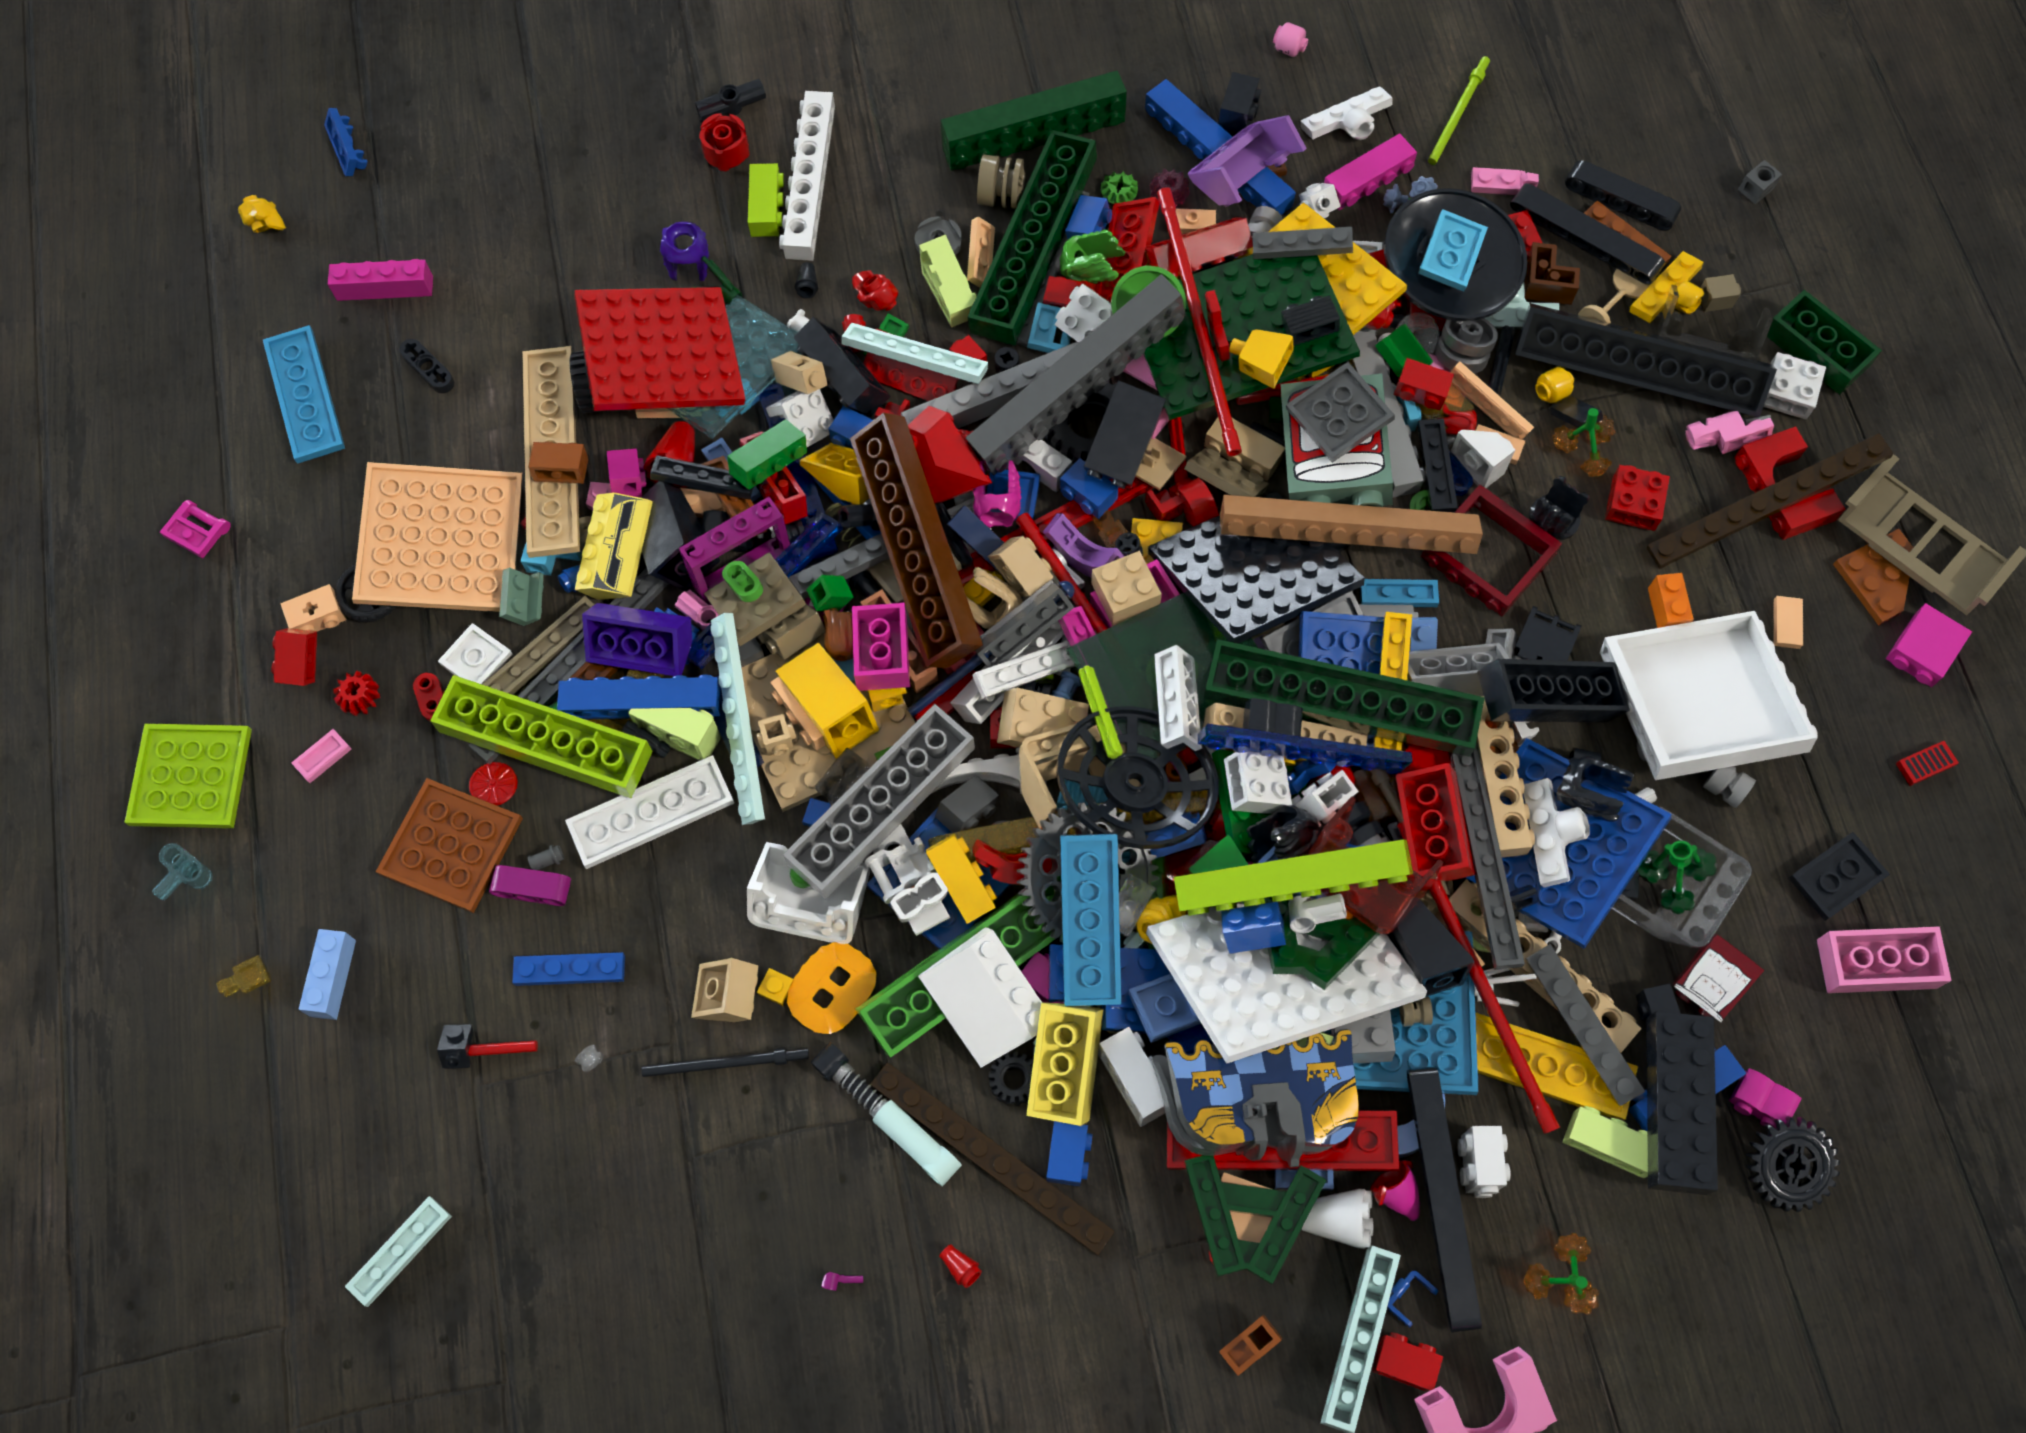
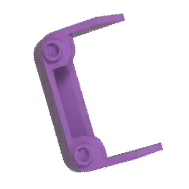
M1289 115L1258 121L1248 125L1191 169L1188 172V176L1192 183L1217 205L1227 207L1242 201L1237 189L1266 166L1273 164L1275 167L1280 166L1287 161L1286 157L1289 154L1302 152L1307 148Z

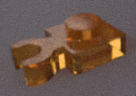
M1107 510L1105 512L1107 516L1105 521L1100 522L1096 517L1093 518L1096 527L1101 530L1098 534L1106 547L1115 548L1116 539L1123 533L1128 532L1119 519L1114 522L1113 516Z

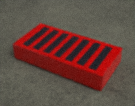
M1945 741L1901 759L1896 763L1910 786L1959 764Z

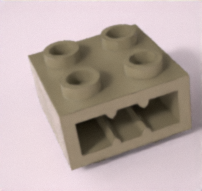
M806 604L755 638L760 645L764 643L773 655L778 654L785 660L795 655L797 651L807 644L817 640L819 636L825 633V627L818 612Z

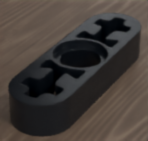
M407 339L402 342L399 350L403 359L436 392L443 394L453 389L454 379L450 372L418 340ZM411 349L413 351L416 350L418 357L416 358L411 352L408 351ZM425 362L433 363L431 369L421 370V366ZM438 374L442 380L446 381L444 383L438 382L435 376Z

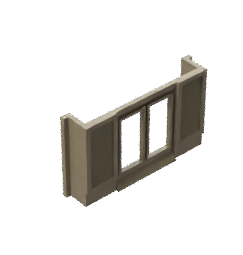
M1893 454L1890 459L1882 462L1845 504L1849 508L1838 521L1867 541L1869 547L1931 593L1935 592L1965 615H1968L1979 603L1985 606L2026 557V550L2020 546L2008 559L1996 552L1888 472L1899 460ZM1913 506L1935 522V524L1915 547L1908 552L1889 538L1887 533ZM1943 528L1965 545L1939 575L1916 557L1936 533Z

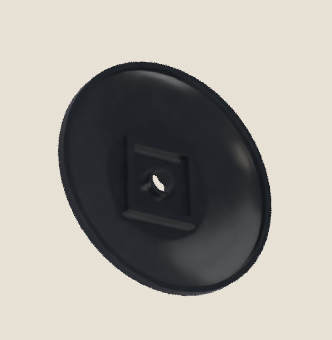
M1451 188L1423 192L1409 199L1397 210L1386 230L1384 258L1387 269L1407 284V290L1403 295L1415 306L1431 315L1453 321H1473L1489 317L1505 308L1517 295L1524 282L1527 270V253L1518 228L1500 207L1478 194ZM1442 209L1488 227L1464 292L1418 274Z

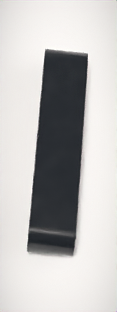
M1584 160L1575 162L1565 180L1566 187L1572 192L1595 202L1599 201L1606 207L1662 231L1672 228L1681 211V205L1678 201Z

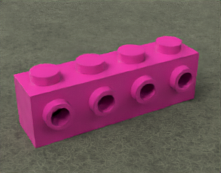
M1399 133L1326 176L1324 183L1334 184L1341 206L1337 209L1341 210L1346 206L1354 205L1361 197L1371 195L1383 184L1387 185L1400 174L1408 173L1414 167L1417 151Z
M419 259L407 261L389 260L386 262L365 261L363 263L343 262L340 264H329L328 286L337 301L432 296L433 275L426 261Z

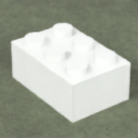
M1127 1027L1101 1042L1098 1055L1139 1126L1142 1127L1165 1114V1108L1151 1060L1153 1057L1147 1058L1142 1049L1145 1047L1142 1038L1137 1031L1132 1033L1130 1027Z

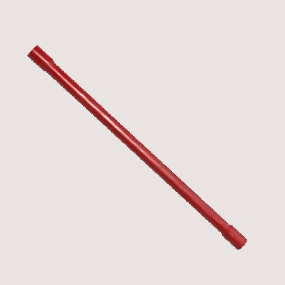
M1162 188L1157 192L1161 211L1165 217L1222 429L1224 446L1227 456H1236L1242 452L1232 421L1176 214L1174 198L1170 188Z
M1029 513L1020 515L1016 519V523L1025 536L1034 543L1042 558L1049 563L1052 572L1059 582L1068 581L1074 586L1075 592L1071 599L1077 607L1082 606L1094 632L1134 689L1153 692L1045 540ZM1187 745L1179 752L1187 766L1198 760L1197 756Z
M1403 821L1397 827L1403 839L1407 840ZM1425 880L1449 932L1472 956L1475 962L1469 974L1533 1106V1112L1543 1133L1546 1134L1560 1128L1550 1105L1546 1102L1441 881Z

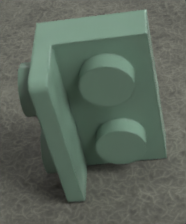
M510 567L504 569L499 617L522 626L540 620L544 575L537 572L529 576Z

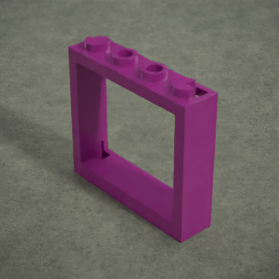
M770 497L679 548L695 591L708 605H711L704 593L724 581L722 572L725 566L706 577H703L700 567L771 526L774 530V538L734 561H742L748 566L770 552L780 566L793 558L783 516ZM779 544V548L775 550L774 546ZM693 547L695 550L690 552V556H688L686 551Z

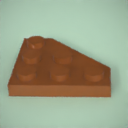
M1900 529L1887 534L1889 538L1908 552L1914 548ZM1867 544L1837 559L1833 565L1879 626L1899 616L1904 611L1910 576Z

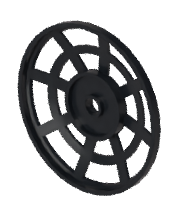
M1118 706L1105 709V712H1109L1112 720L1127 719L1126 734L1117 735L1120 744L1126 743L1127 753H1123L1116 759L1108 757L1102 740L1097 742L1088 731V729L1096 725L1094 718L1100 715L1099 711L1083 718L1069 731L1062 743L1057 758L1056 773L1058 786L1071 812L1095 834H1113L1095 823L1102 818L1118 828L1133 831L1135 840L1118 836V844L1138 849H1160L1186 841L1199 832L1207 823L1215 808L1219 793V779L1214 761L1203 742L1202 749L1194 751L1190 748L1199 759L1206 775V780L1190 781L1185 766L1176 756L1186 744L1181 743L1167 749L1154 739L1137 735L1138 720L1160 726L1159 712L1135 706ZM1080 736L1089 750L1082 760L1078 773L1064 769V763L1069 749ZM1137 744L1151 748L1161 755L1154 760L1147 755L1138 753ZM1095 756L1106 766L1103 777L1087 775L1089 765ZM1168 762L1176 769L1181 782H1168L1167 775L1163 769ZM1129 779L1138 780L1142 786L1135 787L1131 785ZM1065 780L1080 784L1082 794L1093 811L1085 815L1077 807L1069 795ZM1088 785L1103 788L1108 800L1099 806L1092 797ZM1208 790L1206 806L1200 819L1193 823L1182 817L1189 805L1191 792ZM1182 792L1180 804L1175 811L1162 803L1166 793ZM1115 807L1130 812L1132 824L1120 821L1108 813ZM1155 810L1166 818L1157 823L1144 825L1142 813ZM1173 823L1187 831L1175 838L1161 841H1147L1145 832L1161 830Z

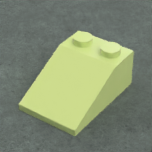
M691 708L630 709L628 713L632 721L638 725V728H644L658 737L659 741H664L671 748L699 761L710 757L721 739L718 726L713 719L714 717L701 709L699 712Z

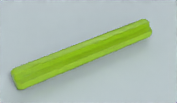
M1086 665L1079 669L1078 674L1092 713L1099 711L1100 715L1094 719L1108 757L1116 759L1122 755L1123 750L1110 714L1105 712L1107 705L1095 671L1092 667Z

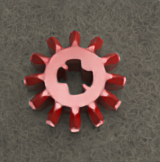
M356 671L353 677L351 674L346 673L344 681L337 679L340 687L333 689L336 695L334 701L344 713L351 712L352 715L357 716L361 710L364 714H368L367 708L369 706L376 707V703L373 700L380 698V694L377 691L379 685L376 681H373L369 674L363 675L361 672Z

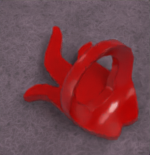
M1447 404L1443 405V412L1449 415V417H1441L1444 418L1445 427H1447L1446 434L1457 435L1461 430H1476L1477 415L1474 410L1451 411L1448 409Z

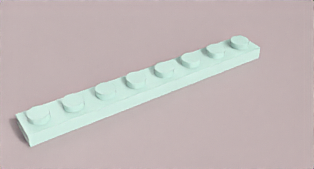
M723 613L711 620V634L714 637L715 660L718 663L719 670L718 681L723 696L722 708L727 722L726 734L731 748L730 760L734 768V786L738 794V812L741 816L742 825L764 820L765 816L733 613Z

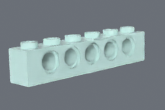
M1371 1246L1366 1250L1320 1424L1346 1433H1355L1401 1256L1399 1254L1375 1246Z

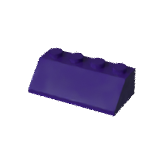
M596 603L582 614L586 662L670 676L682 675L692 644L691 617Z

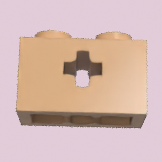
M330 584L280 603L290 629L318 632L325 628L336 627L340 622L347 620L340 610L335 590Z

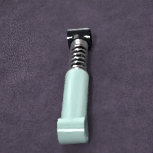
M829 1042L810 1062L813 1067L828 1081L834 1080L838 1085L842 1084V1089L846 1088L847 1094H853V1099H858V1104H863L864 1109H869V1114L874 1117L873 1122L922 1166L923 1170L934 1181L943 1187L962 1166L961 1163L947 1149L940 1146L895 1102L882 1099V1095L879 1096L876 1093L877 1090L873 1091L870 1088L871 1085L865 1083L866 1079L861 1080L859 1078L860 1074L856 1075L854 1073L855 1069L848 1065L849 1059L833 1043Z

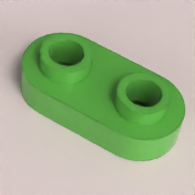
M733 561L723 569L722 576L725 582L742 601L752 602L762 595L763 586L760 580L744 562Z

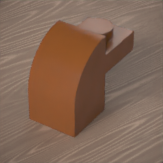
M1263 1314L1219 1352L1237 1376H1239L1283 1338Z

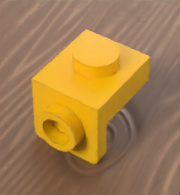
M986 570L987 573L991 574L992 576H996L998 579H1001L1003 582H1005L1004 578L998 572ZM974 578L963 587L967 597L981 607L996 595L974 581Z

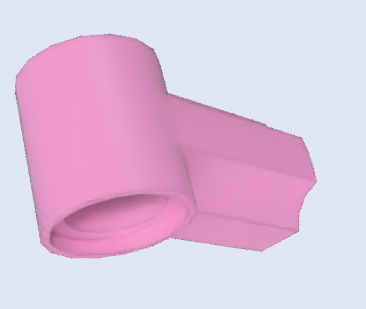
M691 590L684 591L678 597L675 607L686 617H691V621L701 628L704 635L713 637L711 634V623H706V621L714 619L719 615L712 605H708Z

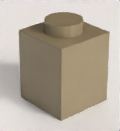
M1734 274L1705 278L1700 287L1704 291V296L1701 297L1704 312L1733 308L1741 295V288L1736 283Z

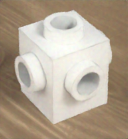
M1315 183L1306 188L1307 191L1299 194L1300 205L1304 202L1323 218L1328 217L1329 212L1341 207L1334 184Z

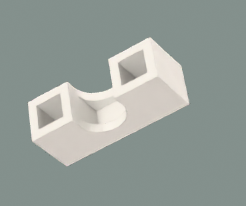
M1036 440L1029 446L1028 451L1024 455L1017 456L1012 460L1016 465L1022 460L1026 461L1034 468L1037 474H1040V481L1055 492L1060 489V478L1072 467L1070 459L1043 440Z

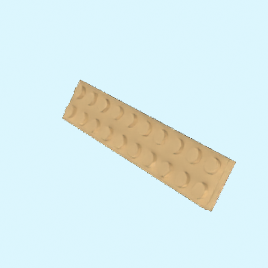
M571 346L523 351L526 540L529 558L580 552L578 483L536 482L533 480L528 468L533 442L576 443L575 395L569 366L570 355L573 352Z

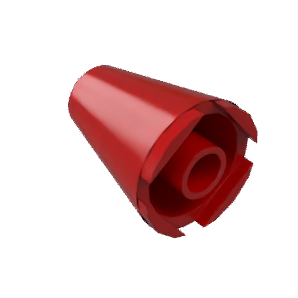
M674 422L647 457L644 470L646 469L648 479L654 484L658 481L650 479V472L656 455L694 463L695 430L688 422ZM676 485L681 488H687L686 486Z

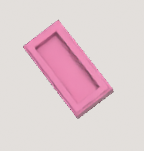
M332 729L291 763L311 783L352 749Z

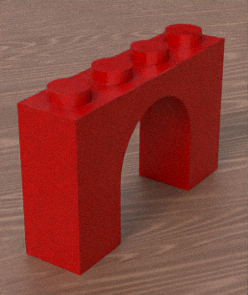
M1793 427L1742 445L1734 458L1737 467L1742 470L1747 478L1750 489L1756 493L1775 484L1773 478L1774 468L1798 460L1808 446L1798 429ZM1832 488L1806 498L1769 516L1772 521L1773 529L1779 533L1782 540L1836 521L1845 511V508Z

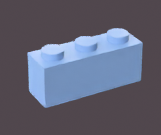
M318 930L299 1010L309 1017L337 1020L356 940L346 932Z

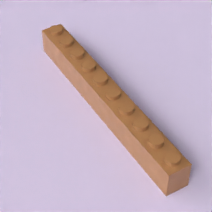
M1223 495L1220 512L1221 534L1470 554H1477L1483 535L1480 518L1476 514Z

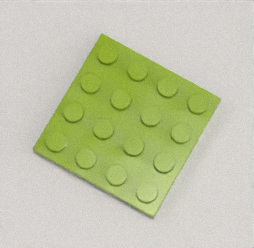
M144 724L125 823L128 826L234 828L252 729L249 726Z

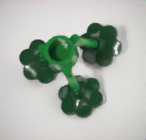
M1676 841L1672 845L1666 844L1661 854L1654 850L1649 851L1637 872H1639L1640 877H1645L1649 883L1655 884L1669 876L1667 869L1669 861L1672 865L1676 866V886L1661 892V906L1664 909L1671 910L1674 914H1682L1685 910L1690 911L1694 909L1695 906L1693 901L1694 893L1684 890L1682 887L1683 873L1687 877H1693L1697 882H1702L1707 876L1715 875L1717 869L1714 865L1716 863L1714 854L1706 853L1702 848L1697 849L1696 845L1691 846L1686 841Z

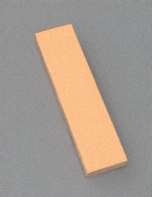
M1459 362L1451 370V373L1454 374L1451 384L1510 436L1523 439L1534 428L1463 363Z

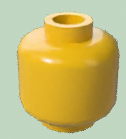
M1555 367L1538 377L1535 387L1536 393L1541 400L1556 403L1573 392L1574 378L1564 368Z

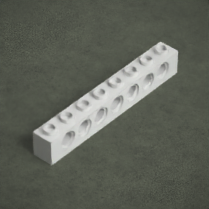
M805 91L804 100L800 101V114L802 117L797 120V133H799V137L794 140L796 157H792L791 160L793 176H789L788 189L790 190V196L787 195L785 200V207L788 211L787 215H783L782 221L785 232L784 235H780L779 242L780 249L784 250L785 259L809 261L814 259L835 111L833 92Z

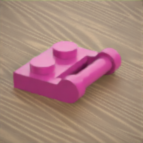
M186 500L161 529L160 533L163 537L204 558L221 535L229 531L231 524L223 518L218 519L197 507L196 503ZM194 516L212 526V528L207 531L187 520V517Z

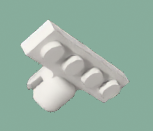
M1381 87L1373 88L1366 93L1352 97L1345 102L1300 120L1301 129L1309 137L1315 139L1341 128L1353 139L1363 140L1374 129V124L1372 123L1374 118L1371 114L1391 106L1392 97Z
M1549 778L1524 784L1525 804H1528L1530 812L1529 826L1533 830L1535 837L1533 848L1540 885L1545 888L1569 882L1570 875L1565 846L1572 842L1587 839L1590 835L1586 814L1579 807L1557 811L1552 781Z

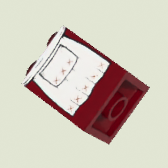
M1713 931L1673 983L1674 987L1677 988L1675 994L1688 1004L1693 1000L1700 1006L1698 1012L1703 1016L1714 1017L1722 1022L1764 972V969Z

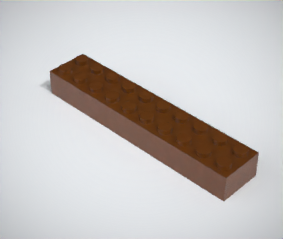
M882 413L853 435L850 440L926 667L948 668L983 646L906 419L904 416Z

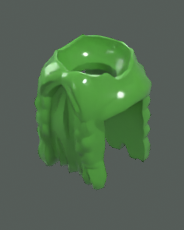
M1102 230L1100 232L1083 234L1082 236L1075 235L1069 238L1063 246L1062 254L1059 258L1060 272L1067 279L1088 281L1093 284L1106 280L1112 281L1118 277L1119 273L1112 270L1111 264L1105 259L1124 256L1126 252L1118 245V240L1115 236H1112L1111 231Z

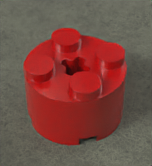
M722 113L711 115L703 121L699 134L705 159L720 171H728L730 168L738 166L750 154L744 123L740 118L729 114L730 116H722Z

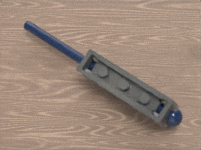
M1052 580L1047 582L982 634L980 638L983 646L975 650L976 653L970 660L907 709L913 717L916 716L982 662L990 668L1012 658L1074 608L1066 597L1067 595L1070 599L1073 597L1075 592L1074 586L1068 581L1059 582L1058 584L1061 587H1058Z

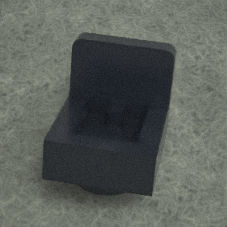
M472 1024L444 1025L437 1048L442 1068L457 1069L470 1067L471 1060L468 1052L474 1033Z

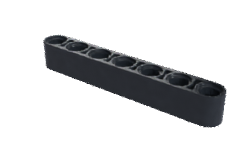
M1523 184L1510 202V207L1516 213L1528 210L1535 224L1644 284H1651L1665 265V260L1657 253L1531 184Z

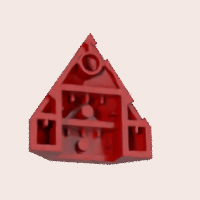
M928 406L908 424V428L934 504L973 491L976 487L991 484V479L983 473L979 466L981 463L963 433L959 432L954 425L952 415L949 412Z

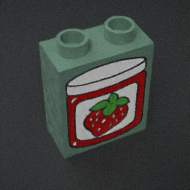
M1382 373L1362 375L1361 377L1385 403ZM1321 380L1281 384L1289 500L1374 507L1393 505V481L1387 425L1332 463L1286 409V404Z

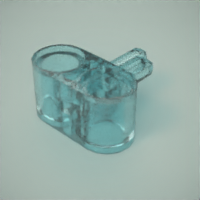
M170 843L165 845L159 853V860L169 873L152 892L156 897L164 901L182 882L195 889H203L210 884L213 875L207 866L176 843ZM180 855L179 859L173 863L174 858ZM199 870L197 876L192 878L193 873Z

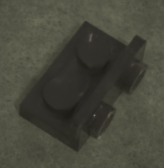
M846 748L818 781L815 789L825 796L832 806L871 767L866 760L850 748Z

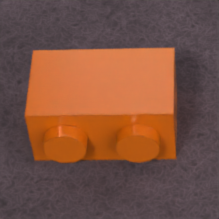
M1683 574L1657 575L1648 587L1657 628L1692 622L1694 618Z

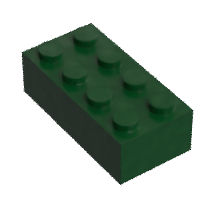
M1803 290L1773 317L1763 333L1789 355L1825 366L1823 382L1839 395L1872 365L1882 351L1806 290Z

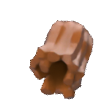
M836 608L825 610L823 612L825 651L836 661L853 659L852 610L850 612H838Z

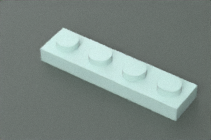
M429 1196L345 1287L364 1306L369 1307L452 1216L435 1199Z

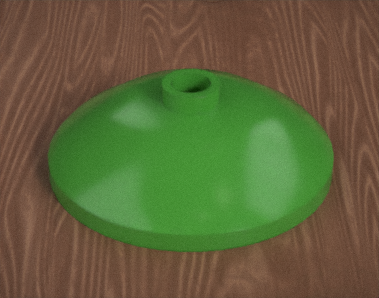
M1156 266L1138 267L1127 272L1116 284L1111 299L1112 314L1117 312L1161 274L1182 295L1184 310L1186 309L1185 292L1179 280L1169 271ZM1171 327L1165 332L1164 337L1170 335L1177 327Z

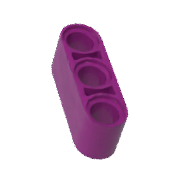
M497 865L495 866L489 893L501 898L565 906L572 879L558 873Z

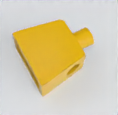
M1255 329L1251 332L1246 342L1234 338L1229 352L1239 356V370L1242 373L1271 388H1275L1294 350L1293 336Z

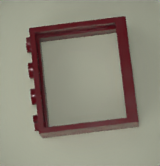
M1479 484L1455 513L1466 514L1474 506L1542 556L1507 596L1447 552L1423 550L1421 557L1429 563L1430 567L1441 571L1449 581L1457 583L1464 588L1469 596L1479 599L1489 610L1492 609L1503 617L1554 558L1562 543Z

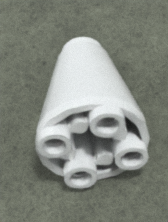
M1355 1189L1317 1198L1302 1227V1231L1356 1248H1370L1371 1236H1373V1218H1370L1372 1191Z

